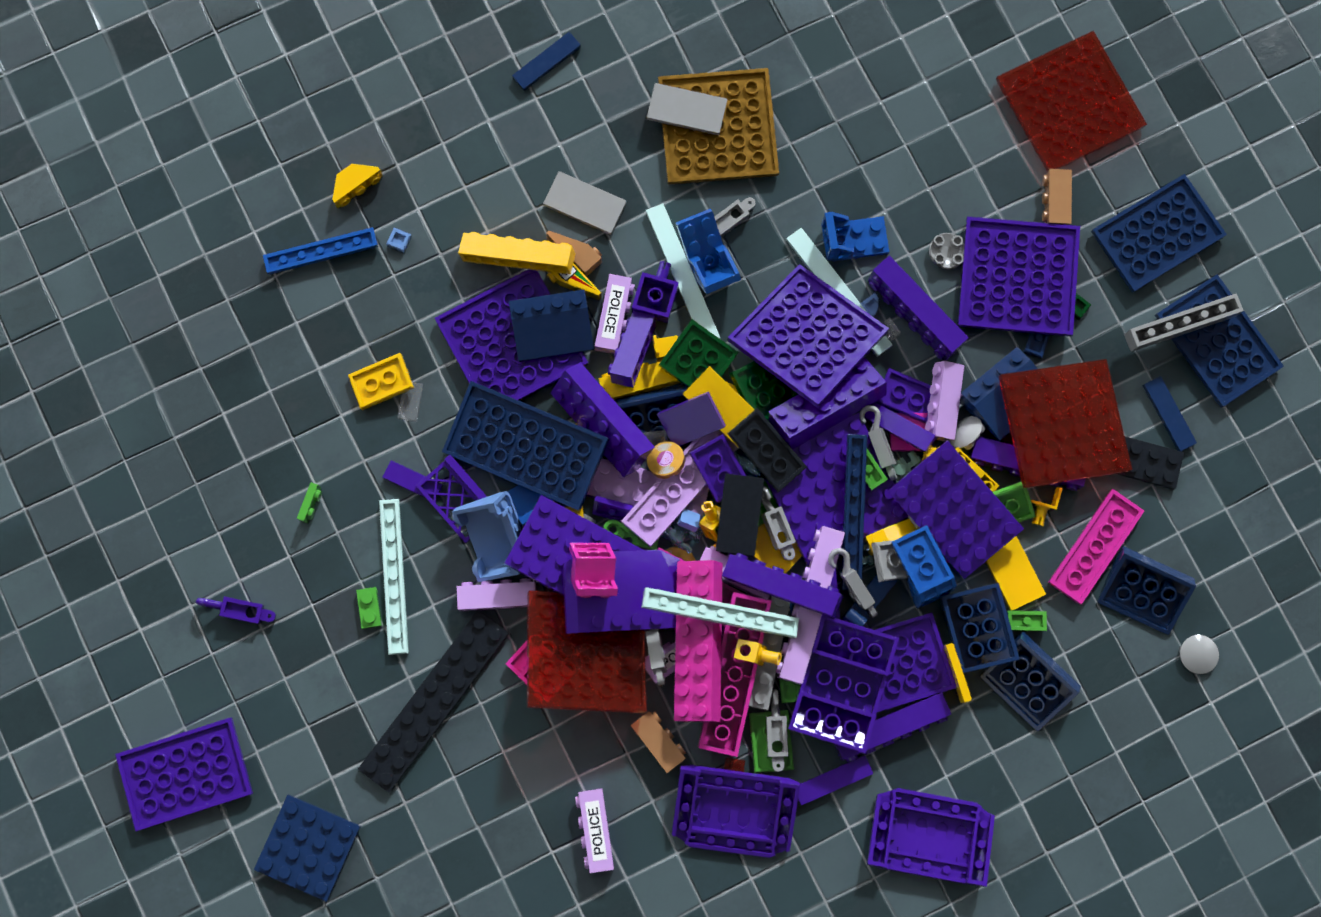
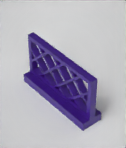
M449 455L444 459V462L415 486L466 544L471 540L469 535L465 537L461 533V526L458 529L454 525L457 523L448 518L449 510L457 508L449 507L450 496L461 497V506L463 505L464 497L473 498L476 501L487 496L456 460ZM444 467L450 472L449 480L438 479V474ZM426 482H435L434 492H426L422 486ZM438 482L449 483L448 493H437ZM451 483L460 484L462 486V494H451ZM448 496L447 507L438 506L436 504V497Z

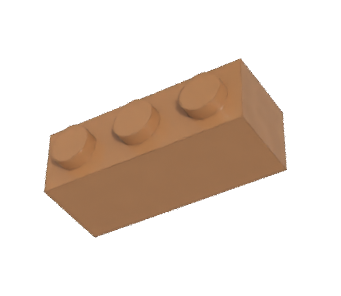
M1049 169L1046 175H1043L1042 185L1045 186V193L1042 196V204H1045L1042 222L1071 225L1072 170Z
M648 711L634 722L631 727L665 772L668 773L686 759L684 757L686 752L680 744L675 745L671 740L674 736L669 729L661 727L659 723L662 720L656 712L652 714Z

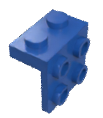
M517 485L507 492L512 498L518 519L524 527L541 494Z

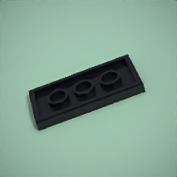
M758 408L753 410L727 433L776 492H780L807 468Z
M725 473L716 551L755 556L764 478Z

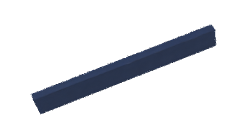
M847 434L843 532H845L842 549L846 550L849 554L850 568L854 569L862 580L867 435ZM842 555V570H843L844 558H843V555ZM841 578V590H849Z

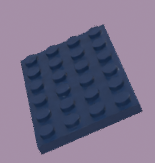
M1185 174L1091 231L1132 293L1227 235Z
M1217 274L1154 316L1159 320L1232 294ZM1244 311L1234 318L1171 338L1220 408L1284 367Z

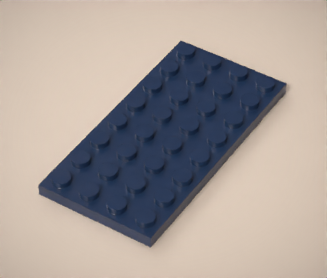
M470 381L442 452L580 511L610 438Z

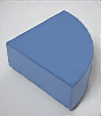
M876 293L860 303L867 313L873 317L876 315L879 307Z

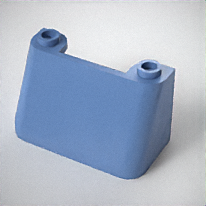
M507 491L459 506L452 511L454 522L459 526L465 525L477 556L472 566V571L478 582L520 574L504 565L522 531L512 498Z

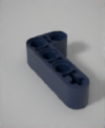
M876 574L866 587L875 601L873 604L874 609H876L898 580L879 582ZM855 601L841 620L863 627L870 615L866 609L859 607Z

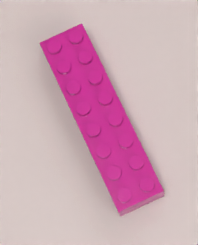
M715 560L677 561V594L722 603L723 563ZM676 615L674 721L720 722L722 624Z
M732 592L729 604L769 612L772 601ZM724 625L721 639L720 722H703L698 748L738 757L758 665L734 658L738 639L762 644L764 632ZM744 645L741 647L740 652L742 656H747L750 654L751 649L749 645Z

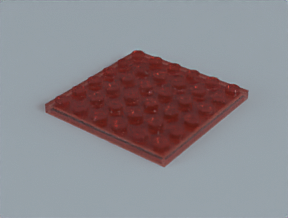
M1094 31L1005 72L996 78L997 83L1047 172L1049 169H1059L1147 125Z
M1107 359L1001 374L998 376L1023 488L1132 470Z
M529 590L527 593V708L645 713L647 709L644 630L566 633L564 596L557 592Z

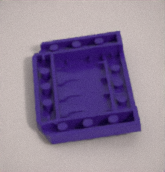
M662 550L613 552L616 557L614 581L617 585L618 593L617 596H611L610 598L600 596L582 598L577 596L571 582L572 559L563 563L566 633L676 628V615L644 609L641 606L644 588L646 587L677 593V561H680L679 558Z
M695 765L681 766L672 836H677L689 847L768 858L783 851L789 852L791 849L800 782L790 778Z
M901 788L877 794L867 865L961 884L986 887L995 816L988 813L976 802Z

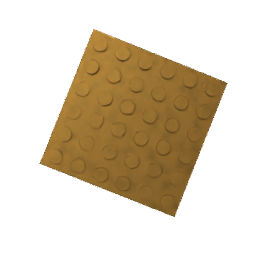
M768 68L658 77V84L727 99L719 135L662 123L668 185L779 176Z

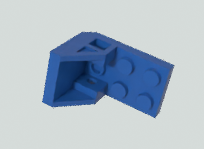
M711 209L676 222L693 275L706 294L741 280L728 249L723 245Z
M835 212L824 214L821 227L827 260L840 261L889 254L884 216L849 221V216Z
M927 525L891 542L909 577L907 582L917 609L951 594L957 587L955 578Z

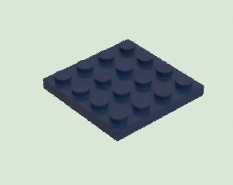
M288 794L254 870L327 902L361 825Z

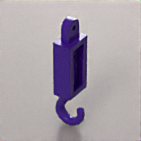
M225 596L223 602L205 598L196 599L197 605L220 610L219 616L255 624H260V621L273 622L276 619V614L271 610L264 609L263 604ZM249 607L257 609L254 618H248L246 615V610Z

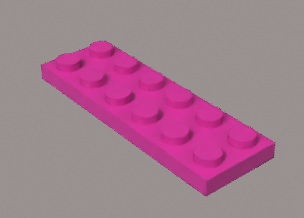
M1111 489L1048 583L1081 605L1144 513V510L1114 489Z

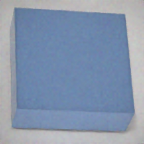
M393 228L386 245L404 253L412 236L404 231Z
M684 509L679 516L678 525L696 532L699 526L700 514Z

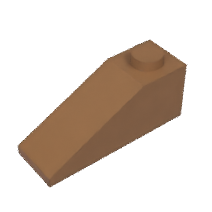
M551 231L546 233L547 239L552 243H568L572 245L575 251L574 264L586 277L602 263V258L600 257L602 254L596 247L592 248L589 244Z

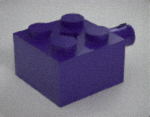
M660 261L656 276L642 272L632 305V313L633 311L652 314L655 315L657 321L668 323L679 282L667 279L671 264L666 262L665 269H663L665 261ZM654 296H658V299L652 300Z

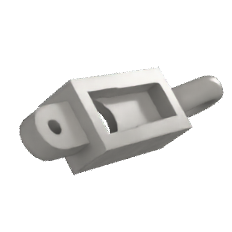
M748 197L742 202L737 199L715 216L721 237L749 217V211L755 206L753 198ZM735 209L741 214L738 218L731 216V212Z
M867 405L860 411V420L865 424V413L868 411L874 412V423L868 434L881 468H886L891 481L895 480L897 475L893 465H896V461L883 428H879L880 411L876 406Z
M763 485L761 502L767 512L761 514L774 549H780L785 560H792L795 557L792 544L796 541L782 506L778 508L773 507L769 501L771 499L770 492ZM779 532H784L786 537L784 543L779 541L777 536Z
M842 548L832 550L828 556L829 565L832 568H836V564L833 562L834 557L837 554L843 555L844 566L842 573L839 575L859 607L866 609L868 614L874 618L878 615L873 607L875 601L857 572L850 568L848 552Z
M650 629L645 633L651 669L654 675L657 676L658 685H665L663 673H666L667 669L661 634L658 629Z
M773 689L771 694L772 717H766L767 757H772V768L779 772L784 768V756H788L786 716H780L778 690ZM780 741L783 744L782 751L774 752L772 750V743Z

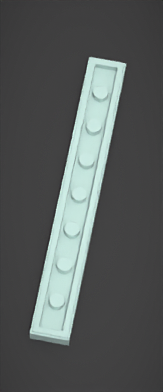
M664 204L646 210L666 261L671 264L670 270L674 280L679 282L678 289L691 320L693 319L720 338Z
M802 228L786 238V241L811 273L866 311ZM884 336L872 349V352L878 357L892 347V343Z
M399 499L380 500L388 655L409 654Z
M647 587L644 588L641 606L644 609L789 638H796L799 618Z

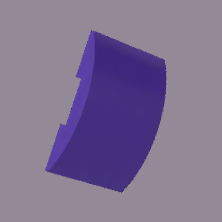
M822 615L803 684L800 686L788 729L865 753L899 638Z

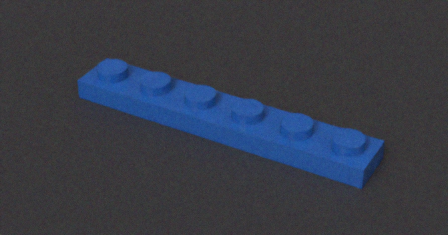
M372 227L265 254L263 259L267 274L270 275L376 248L378 243L374 228Z

